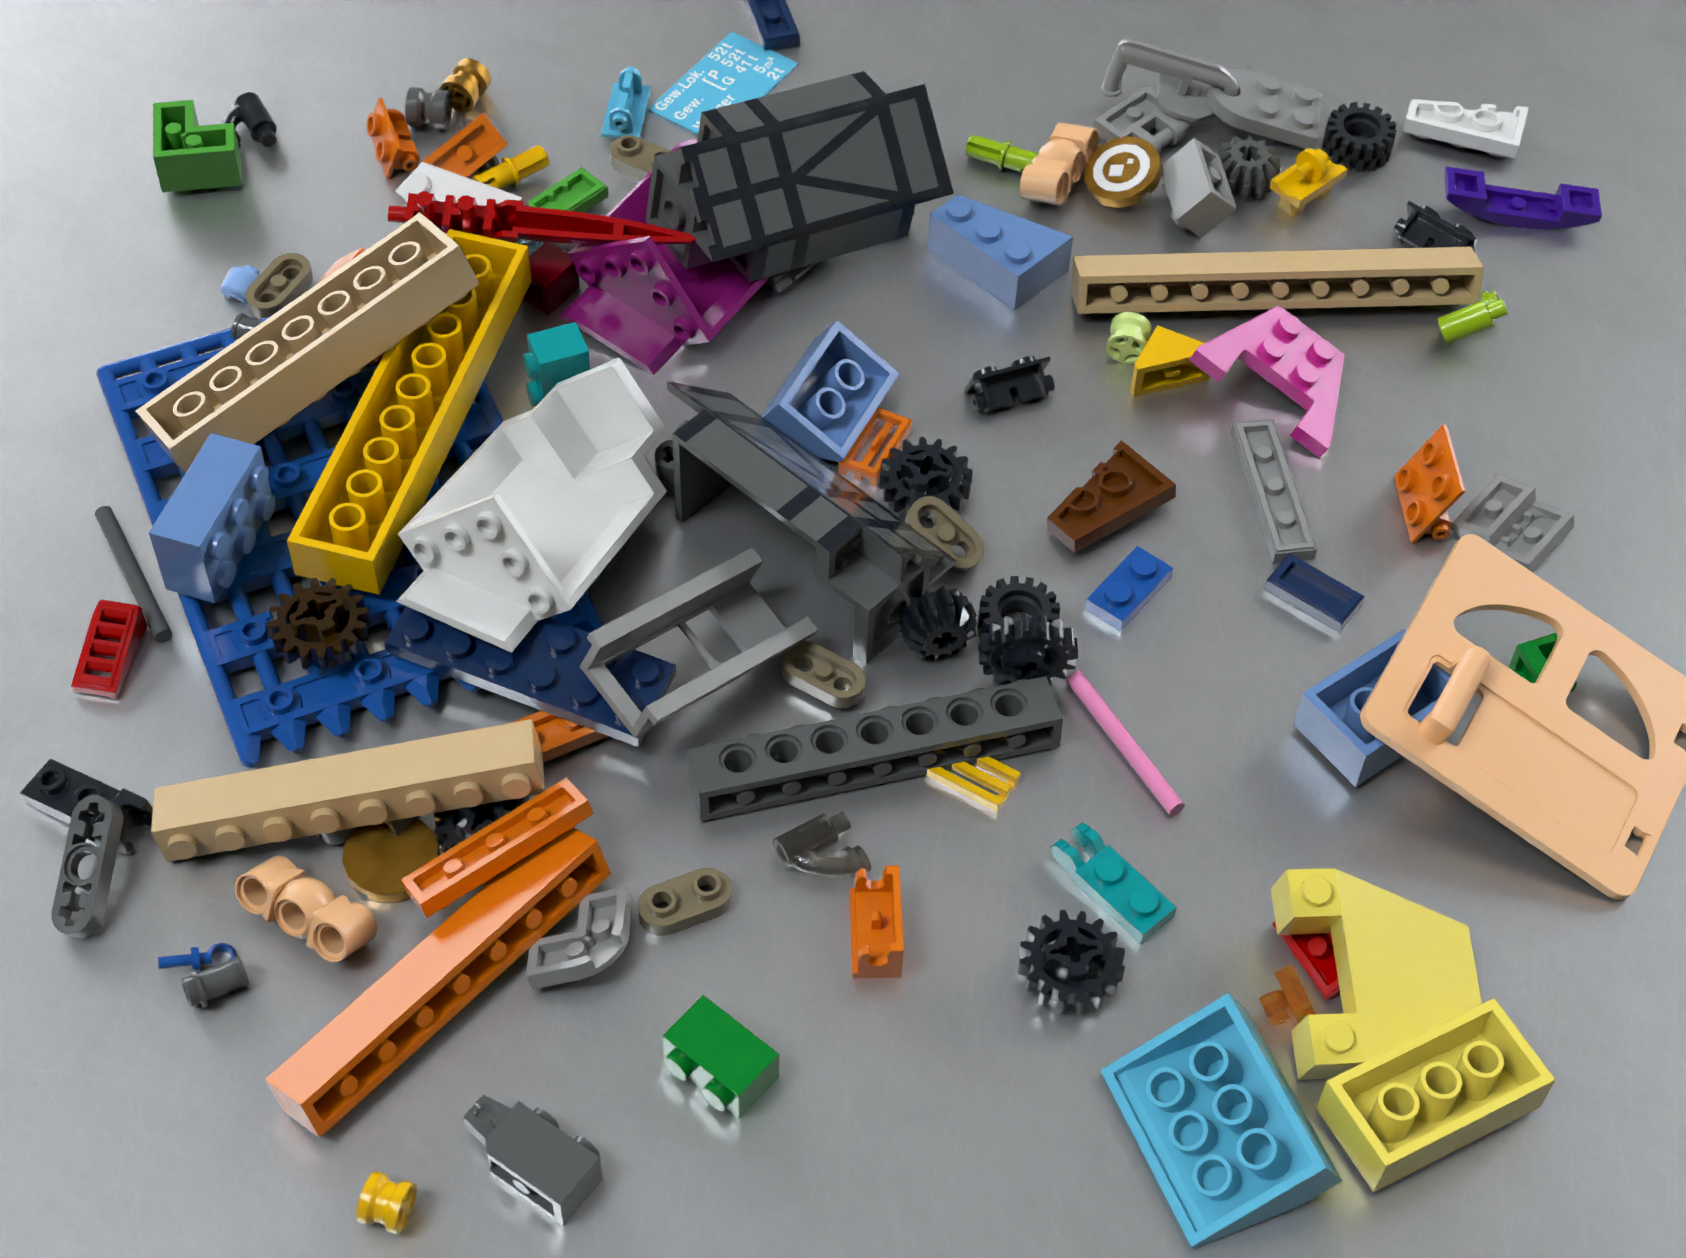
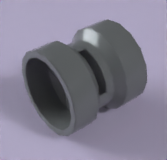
M410 87L405 104L407 125L421 127L423 124H432L435 129H448L452 112L450 91L437 89L434 93H428L423 88Z

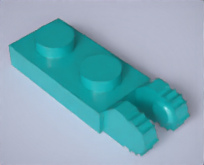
M1082 822L1071 830L1073 839L1091 857L1086 863H1084L1080 853L1073 846H1070L1069 842L1067 843L1065 840H1062V838L1050 846L1055 860L1073 877V882L1140 945L1174 918L1177 907L1109 845L1105 846L1101 836L1086 823Z

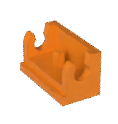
M886 865L882 872L883 878L876 881L867 879V872L864 868L858 870L855 874V886L849 889L852 978H901L904 945L899 865Z

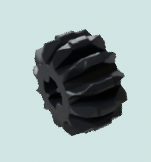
M941 586L935 592H928L926 590L923 596L919 598L912 597L910 605L900 610L902 618L899 622L902 628L900 632L904 642L908 644L910 650L915 651L918 658L930 655L932 659H937L941 654L947 653L951 655L953 650L967 647L966 641L976 636L975 627L978 624L975 618L977 616L972 603H969L967 596L962 595L959 588L947 591L944 586Z

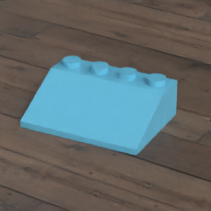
M1229 992L1100 1070L1190 1246L1194 1249L1295 1209L1342 1182L1340 1175L1248 1011Z

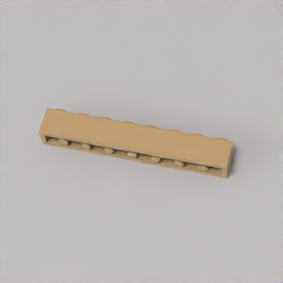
M529 719L156 787L154 789L151 833L164 858L169 862L273 842H283L289 839L322 833L327 834L366 825H377L383 822L410 817L426 816L432 813L459 808H470L503 800L520 799L545 791L542 747L533 721Z

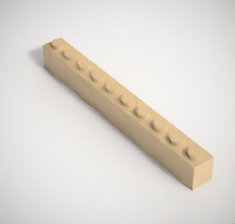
M1471 247L1073 256L1071 294L1078 314L1273 309L1277 306H1281L1283 309L1463 305L1479 302L1484 266Z

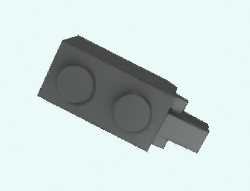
M482 1095L463 1117L465 1127L486 1146L491 1176L563 1227L603 1180L600 1154L595 1146L581 1136H576L573 1139L559 1129L557 1121L541 1108H535L533 1111L520 1101L513 1108H510Z

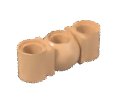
M1059 122L1053 134L1049 137V142L1041 147L1038 156L1032 160V164H1028L1023 170L1020 180L1021 198L1061 206L1066 200L1067 194L1071 191V185L1080 179L1089 156L1099 147V130Z
M274 856L242 874L236 880V897L245 910L252 914H262L264 920L268 922L276 918L278 925L287 935L302 940L307 939L306 946L315 949L324 960L329 962L341 961L372 941L377 934L376 919L365 905L358 902L351 903L345 895L336 898L332 889L325 882L305 877L306 871L297 869L295 864L286 857Z

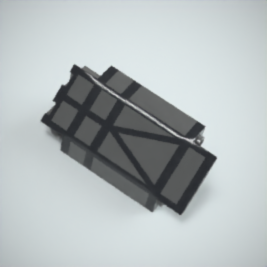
M865 71L703 111L701 113L697 143L682 146L680 150L654 156L645 221L651 225L685 232L696 238L695 242L691 244L666 245L686 270L729 258L748 282L906 237L909 235L917 204L954 194L926 86L922 84L886 94Z
M667 381V390L698 413L692 419L683 421L675 432L672 433L676 519L683 523L733 484L816 547L815 576L855 606L853 656L867 665L902 635L900 632L902 628L899 623L902 619L900 610L910 605L912 597L919 598L923 596L925 591H928V587L958 561L731 393Z

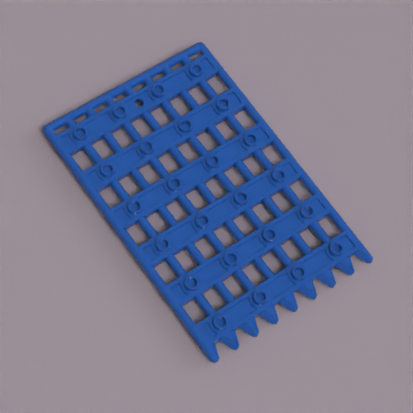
M269 317L262 318V319H259V320H260V321H265V320L268 319ZM231 328L100 366L96 371L97 379L152 526L170 499H161L155 480L176 473H180L183 478L185 474L161 448L153 435L138 438L132 420L140 418L136 412L138 408L235 342L236 340L231 337ZM382 356L376 363L372 365L367 364L369 370L346 378L328 391L322 399L311 403L294 415L287 424L277 427L256 442L255 445L265 448L272 465L268 467V480L271 493L275 497L274 512L290 508L295 523L297 522L335 447L330 448L322 429L346 421L348 424ZM484 380L475 397L476 403L471 405L446 457L456 456L460 466L473 454L472 450L478 449L504 421ZM306 434L313 454L289 461L281 441ZM436 478L422 508L446 482L440 483L438 478ZM266 521L262 523L256 534L253 549L249 554H244L239 562L233 583L230 587L224 588L216 601L217 603L229 599L237 619L236 622L211 630L203 607L213 603L178 593L243 767L247 769L256 767L259 762L261 741L273 737L281 742L290 752L299 754L305 746L306 726L321 722L334 736L344 739L350 730L351 711L361 707L369 710L379 721L389 724L394 717L395 696L406 692L412 694L423 706L433 709L438 702L439 681L451 676L386 652V649L370 654L365 641H359L361 652L358 655L350 653L351 661L343 665L339 664L327 668V670H322L319 662H313L307 670L308 675L281 683L272 659L284 656V652L276 653L267 626V622L271 621L270 612L267 611L255 615L246 593L273 585L278 600L280 593L292 596L295 594L290 579L299 575L294 573L287 539L292 530L272 536ZM405 544L403 550L410 565L391 571L380 595L353 589L354 596L363 595L365 606L368 608L371 625L367 626V628L386 622L391 632L405 608V605L396 601L424 571ZM320 581L322 586H326L327 582ZM587 590L571 610L549 617L587 632H592L604 626ZM255 665L263 690L237 698L228 674ZM454 678L469 692L477 694L480 690L478 686Z

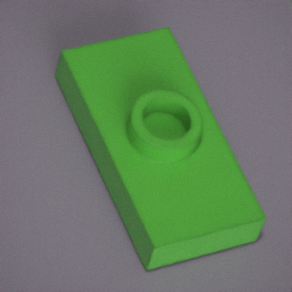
M581 167L527 203L531 207L585 213L609 197L608 186Z

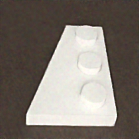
M1412 99L1402 132L1410 133L1420 139L1431 138L1448 142L1457 148L1468 147L1485 151L1494 157L1516 159L1529 107L1516 106L1513 113L1496 111V105L1481 104L1480 109L1467 110L1457 102Z

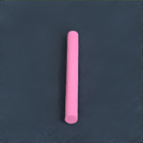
M1080 670L1071 673L1066 679L1067 684L1170 816H1174L1182 811L1185 804Z

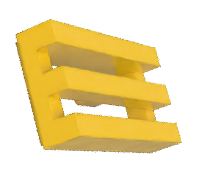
M941 749L935 750V754L945 753V751ZM989 756L977 759V764L974 765L1002 780L966 762L952 764V770L997 792L998 795L996 796L941 767L927 769L926 776L995 812L999 811L1019 782L1021 772Z

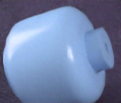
M245 265V267H232L221 285V293L226 298H233L246 304V290L259 276V270L249 265Z

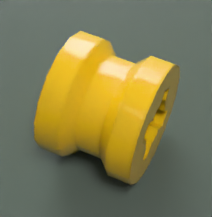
M374 1171L370 1174L362 1189L356 1211L357 1222L366 1225L378 1222L384 1224L388 1232L400 1234L405 1229L415 1205L417 1196L416 1183L406 1180L394 1183L389 1180L387 1174Z

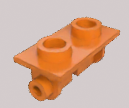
M378 98L374 112L368 115L366 129L368 136L372 137L376 149V159L378 162H381L386 179H390L394 168L404 169L408 172L415 170L418 167L420 157L414 142L410 140L411 134L404 114L396 109L387 110L383 98Z

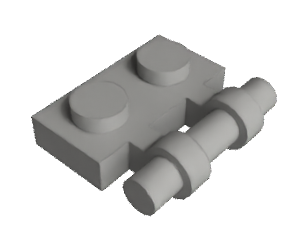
M1145 85L1096 117L1093 128L1098 129L1100 136L1106 141L1125 136L1143 138L1153 144L1160 155L1163 147L1168 144L1174 145L1184 138L1185 133L1192 128V122L1182 119L1176 120L1161 111L1156 103L1157 92ZM1153 128L1159 131L1154 136L1149 133Z

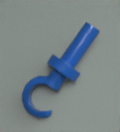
M226 943L214 944L207 952L199 953L198 947H191L190 954L158 957V968L167 969L191 966L197 972L200 971V965L212 964V958L217 953L226 952L230 954L231 958L228 961L237 957V953L231 945Z

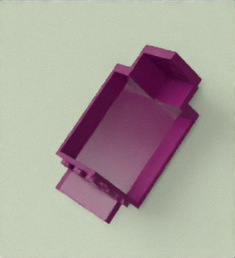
M697 138L679 142L670 152L680 150L682 146L697 143ZM652 170L606 216L647 223L645 219ZM650 236L605 244H576L567 254L575 265L578 275L586 282L588 288L560 317L569 323L576 322L580 330L654 376L682 345L710 342L771 276L748 282L736 266L727 259L686 270L666 245H655Z

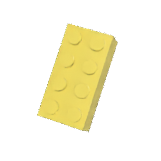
M1493 998L1327 1080L1316 1109L1371 1190L1376 1192L1540 1108L1554 1084L1555 1078L1496 999Z

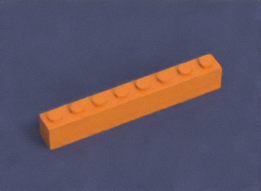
M573 828L496 875L265 1079L283 1111L321 1138L577 906L582 899L611 875L597 840Z

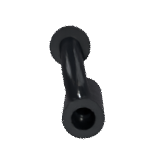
M253 92L241 94L235 100L234 107L225 114L221 124L234 123L236 129L237 125L243 122L254 141L261 142L264 147L273 146L277 141L275 136L277 127L261 99ZM235 130L236 136H237V141H238V146H239V150H240V148H241V138H240L238 132Z

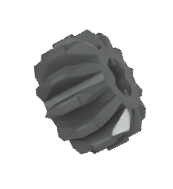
M1250 135L1246 140L1234 136L1231 143H1222L1218 154L1220 155L1232 195L1239 194L1245 200L1248 195L1260 199L1263 193H1270L1272 191L1270 189L1271 179L1279 175L1281 169L1280 158L1277 157L1276 148L1267 147L1265 139L1258 142L1254 141Z

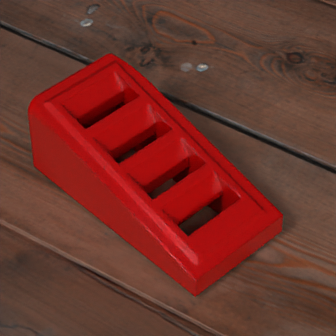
M103 599L98 601L72 680V691L117 699L147 629V623L140 606ZM106 638L119 639V640H121V641H120V642L107 641ZM105 655L116 658L115 660L99 658L98 656ZM92 670L109 672L111 675L108 678L91 675Z

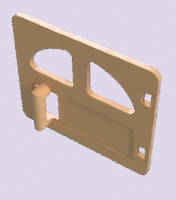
M1474 534L1462 536L1453 546L1360 712L1361 723L1371 735L1614 900H1623L1637 889L1686 782V749L1684 751L1683 748L1674 743L1679 730L1686 734V676L1486 540ZM1478 610H1504L1520 613L1550 624L1557 633V642L1536 682L1531 683L1489 655L1486 649L1477 647L1461 636L1455 629L1454 619L1463 614ZM1589 655L1601 659L1618 677L1633 698L1646 726L1650 745L1649 759L1640 758L1567 707L1566 699ZM1432 665H1437L1451 676L1433 710L1421 722H1418L1409 715L1408 709ZM1477 692L1481 697V701L1458 745L1454 746L1447 742L1446 739L1456 729L1474 693ZM1631 833L1644 839L1637 855L1625 847Z

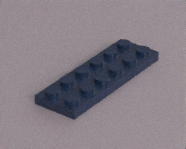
M405 606L384 642L386 652L590 728L636 747H639L647 730L644 731L641 736L635 739L579 667L592 646L587 639L590 632L548 617L537 621L511 653ZM633 650L605 665L641 713L647 705L666 695L676 675V664L638 650Z

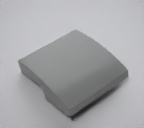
M1497 474L1452 522V530L1460 538L1466 534H1474L1483 538L1513 560L1534 572L1574 528V514L1536 501V487Z

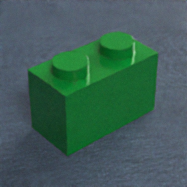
M704 995L662 1035L664 1064L668 1070L682 1081L688 1078L702 1089L701 1092L704 1098L719 1111L727 1109L738 1119L779 1078V1053Z

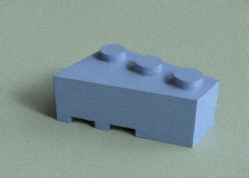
M957 194L930 213L927 248L1015 311L1069 271L1073 236Z

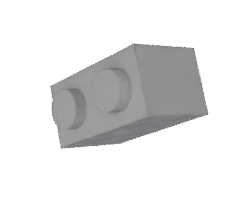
M1195 138L1162 164L1163 190L1171 203V217L1181 229H1189L1202 238L1237 209L1220 155Z

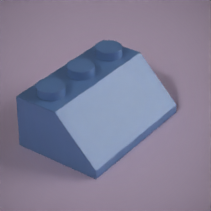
M836 320L812 341L761 416L816 457L841 462L900 373Z

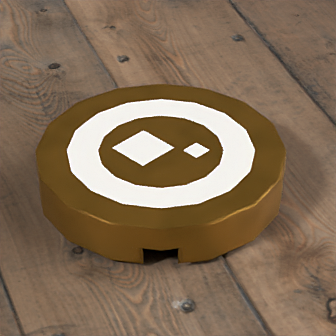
M1131 136L1115 138L1099 146L1089 156L1084 168V182L1091 196L1095 197L1097 202L1102 205L1115 208L1131 206L1142 201L1141 196L1145 195L1148 191L1151 194L1157 188L1162 177V162L1153 144L1143 138Z

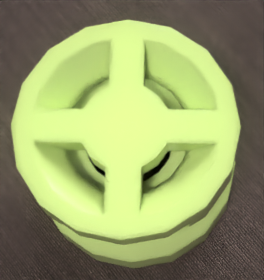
M1122 312L1112 319L1110 327L1111 336L1107 340L1106 350L1108 355L1119 363L1135 364L1150 338L1152 328L1150 321L1145 316L1134 312Z

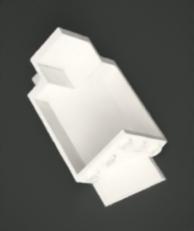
M620 357L557 383L533 410L503 421L398 533L424 571L396 602L511 653L537 621L572 609L667 492L655 474V470L645 457V453L666 430V427Z

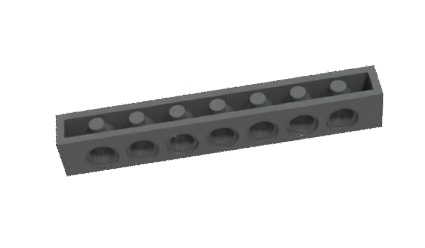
M1046 676L1030 680L1021 679L1010 684L991 688H976L966 693L946 697H932L922 702L897 707L888 706L873 712L853 716L843 715L833 720L809 725L799 724L789 729L764 734L756 733L745 738L720 743H706L696 748L686 749L688 779L701 822L926 775L927 769L941 767L945 770L952 769V764L960 762L974 765L977 764V759L988 756L998 760L1060 747L1063 716ZM941 749L945 751L944 753L935 754V750Z

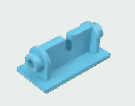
M627 67L619 74V83H613L601 137L619 138L625 135L640 137L651 86L642 85V77L635 67Z

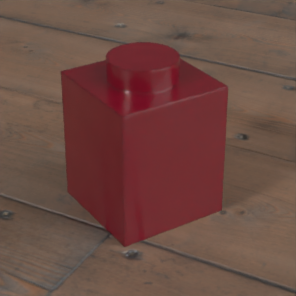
M544 242L529 256L531 283L522 301L547 315H551L580 287L579 275L567 254L568 251L561 250L548 242Z

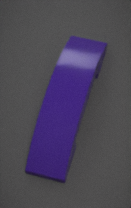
M1448 166L1444 170L1446 200L1464 212L1489 222L1517 228L1564 229L1597 223L1602 218L1599 190L1596 188L1560 183L1556 194L1485 184V174L1481 171Z

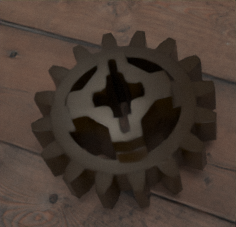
M312 578L310 587L306 589L299 583L293 584L295 594L290 596L280 593L278 597L281 607H270L271 621L267 622L274 650L276 653L284 652L285 660L288 664L300 658L302 668L308 670L313 662H319L321 669L327 670L328 660L332 659L343 665L346 663L344 653L348 651L358 655L361 652L359 641H368L369 639L367 626L371 625L363 595L354 596L353 587L350 584L338 589L336 579L331 578L326 586H320L317 578Z

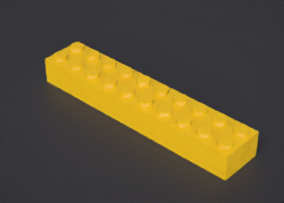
M448 230L446 235L460 246L480 284L469 291L463 299L449 305L435 315L428 324L418 327L400 340L394 348L384 353L287 539L295 575L311 579L317 578V580L324 582L334 578L337 585L345 586L350 584L353 589L380 595L404 546V542L398 533L421 510L530 286L531 271L528 246L457 230Z

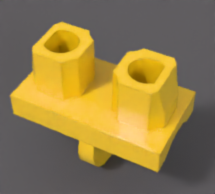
M1307 148L1298 154L1296 164L1271 179L1270 189L1279 195L1278 207L1295 217L1304 211L1305 204L1313 199H1322L1328 195L1332 186L1346 178L1348 169L1343 165L1332 163L1329 160L1328 154L1319 148L1317 150Z

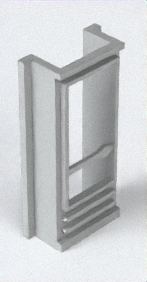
M753 547L588 634L587 639L592 646L579 667L635 739L641 736L644 731L765 664L818 632V628L808 616L785 628L750 584L751 579L763 563L762 558ZM710 610L742 653L721 664L719 661L714 660L685 622ZM678 626L708 664L709 671L647 705L641 713L605 665Z

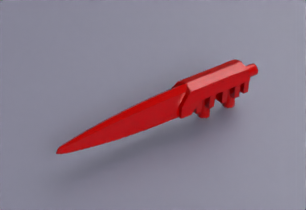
M422 191L418 194L409 193L407 207L390 205L388 208L389 222L405 223L418 213H421L445 234H447L449 229L512 243H518V240L554 243L605 244L647 236L652 238L655 245L691 244L696 240L691 234L665 227L597 214L523 206V201L505 200L497 204L496 199H487L486 206L478 205L475 197L468 195L461 196L458 201H456L454 195H446L445 202L437 201L433 193Z

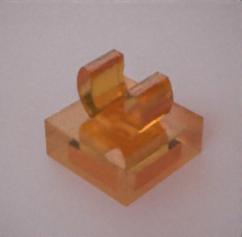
M1293 964L1274 972L1282 990L1269 992L1259 998L1271 1026L1280 1025L1292 1018L1293 1015L1299 1024L1307 1015L1316 1014Z

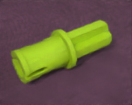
M977 135L969 137L965 149L967 156L998 165V170L1003 171L1005 168L1023 173L1025 167L1028 164H1032L1034 157L1038 156L1036 152L1013 146L1011 141L1007 140L1004 144Z

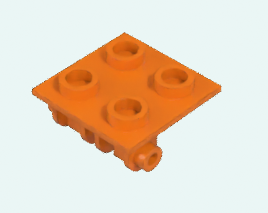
M1443 424L1394 476L1410 541L1414 544L1424 534L1432 535L1436 540L1447 538L1452 528V522L1448 517L1447 510L1466 492L1447 425Z

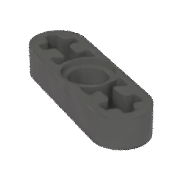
M98 795L83 798L73 810L52 908V922L55 928L77 939L91 937L100 929L103 923L123 826V813L120 807ZM101 812L105 814L103 822H97L94 826L90 825L92 817L99 816ZM88 839L95 842V839L101 842L100 846L97 847L91 843H85V841ZM95 854L98 861L95 873L91 877L81 880L78 875L79 863L87 855ZM76 887H79L81 889L90 891V894L88 895L83 892L77 894L75 893ZM81 908L85 909L84 918H77L75 921L71 920L73 911L77 912Z

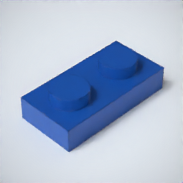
M1136 546L1086 599L1085 610L1119 632H1122L1171 579L1173 567Z

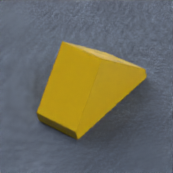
M1157 325L1134 364L1130 387L1132 397L1209 380L1210 376L1189 361V358L1196 349L1204 343Z

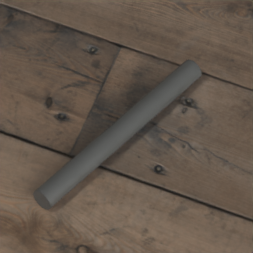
M110 506L99 507L95 511V517L138 606L143 610L146 623L155 641L158 643L168 641L172 637V632Z

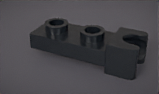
M51 758L20 792L25 804L69 825L75 806L87 796L98 795L117 804L123 813V826L118 852L125 855H130L135 850L133 844L126 841V830L136 825L151 829L153 807L147 799L124 788L121 791ZM101 812L99 816L92 817L90 825L94 826L97 822H103L105 814Z

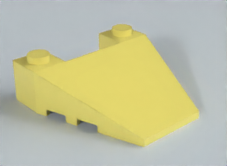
M1336 868L1287 869L1271 887L1277 935L1331 933L1343 1013L1307 1015L1291 1030L1298 1080L1333 1078L1482 1004L1468 925Z

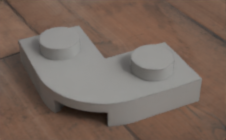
M627 886L588 894L580 901L577 931L540 938L529 948L526 978L532 989L589 978L608 968L621 956L629 941L633 903Z

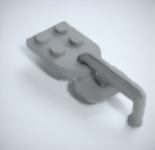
M1128 38L1119 42L1106 72L1104 84L1101 87V92L1107 97H1116L1122 94L1124 88L1121 82L1129 64L1160 73L1156 103L1160 110L1169 116L1192 123H1199L1218 117L1235 128L1305 149H1314L1319 140L1322 92L1313 90L1306 85H1296L1279 80L1268 74L1262 75L1244 69H1225L1219 64Z

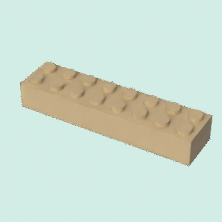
M418 213L138 408L136 412L161 448L186 474L210 433L255 445L256 442L277 427L287 424L294 415L308 405L322 399L328 391L346 378L360 372L363 366L380 354L394 348L400 340L418 327L428 324L435 315L449 305L463 299L469 291L480 283L460 246L425 216Z

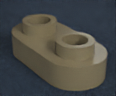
M625 135L615 139L609 148L611 166L618 172L639 181L653 169L654 156L670 152L668 149L633 135Z
M287 253L275 258L246 290L245 296L251 315L258 319L272 316L301 296L313 280L309 260L297 253Z
M925 496L916 500L909 508L905 522L958 561L949 569L950 571L964 573L973 569L980 562L984 554V543L981 536L944 501L937 497ZM920 517H929L933 521V527H924L920 522ZM955 545L961 546L965 551V557L959 558L955 556L952 547Z
M803 641L782 653L781 672L783 678L790 685L836 708H850L857 705L863 699L866 677L863 670L855 663L810 641ZM799 668H808L810 670L803 672ZM838 688H846L848 690H838Z
M701 868L647 888L639 897V922L647 932L657 936H666L717 918L724 914L731 904V883L728 877L720 870ZM703 886L714 887V889L709 892H704L699 888ZM662 901L670 904L666 908H657L654 906L655 904Z

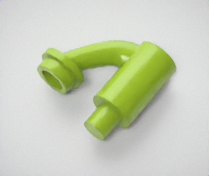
M1495 290L1489 293L1483 291L1481 292V301L1438 318L1440 330L1448 345L1494 327L1495 319L1509 314L1504 300L1499 299Z

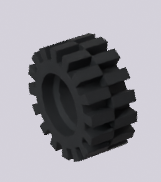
M1350 102L1349 109L1345 104L1340 105L1338 111L1334 109L1330 117H1328L1322 148L1325 149L1329 157L1332 156V163L1337 165L1342 162L1343 166L1348 170L1350 166L1355 167V172H1362L1363 167H1366L1368 172L1374 171L1375 166L1381 168L1384 166L1385 161L1388 162L1397 132L1395 130V121H1391L1392 116L1389 113L1381 115L1382 108L1378 106L1374 110L1369 109V103H1364L1362 108L1358 107L1357 102ZM1352 135L1361 136L1366 139L1357 138Z
M1011 576L1010 584H1006L1004 578L997 580L996 588L990 585L985 591V596L982 595L980 600L977 624L979 638L981 633H989V625L991 623L1003 626L1004 619L1002 615L1008 612H1023L1032 617L1046 614V622L1049 623L1059 619L1060 604L1059 602L1056 603L1057 596L1053 591L1046 594L1047 585L1042 582L1037 587H1034V578L1026 577L1025 583H1019V576Z

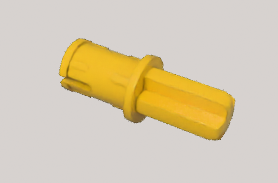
M536 145L510 159L503 157L501 159L502 163L479 175H474L472 180L483 184L490 181L489 186L500 190L512 184L517 187L521 184L522 179L548 167L550 164L548 154L541 145Z

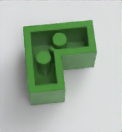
M193 100L153 103V159L162 192L242 185L241 155L234 123L199 126Z

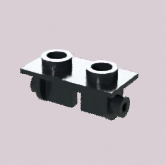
M1411 201L1407 202V220L1400 218L1393 230L1398 234V239L1414 248H1425L1430 240L1435 243L1432 248L1471 247L1476 254V237L1468 228L1461 224L1452 225L1441 219L1439 214L1429 206H1418Z
M1026 356L1014 361L1011 367L997 370L996 366L979 369L973 373V377L964 389V393L975 392L976 394L971 396L972 405L975 411L982 410L984 413L1012 406L1014 402L1010 390L1015 389L1019 403L1047 397L1049 392L1055 389L1052 376L1044 374V369L1051 361L1050 356L1037 360L1035 356Z

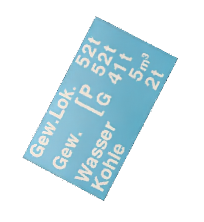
M731 31L648 108V111L698 135L701 113L703 111L766 96L798 66V63L772 50L764 51L761 45Z

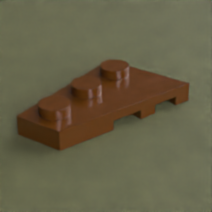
M1121 440L1113 448V456L1106 463L1100 462L1092 470V478L1083 487H1076L1047 517L1048 531L1073 553H1076L1176 497V484Z

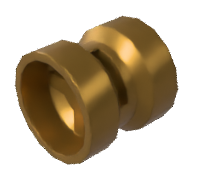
M464 58L454 68L453 75L448 76L442 83L440 90L450 91L452 109L459 112H469L478 102L479 96L484 94L490 86L491 76L486 67L480 62L471 58Z

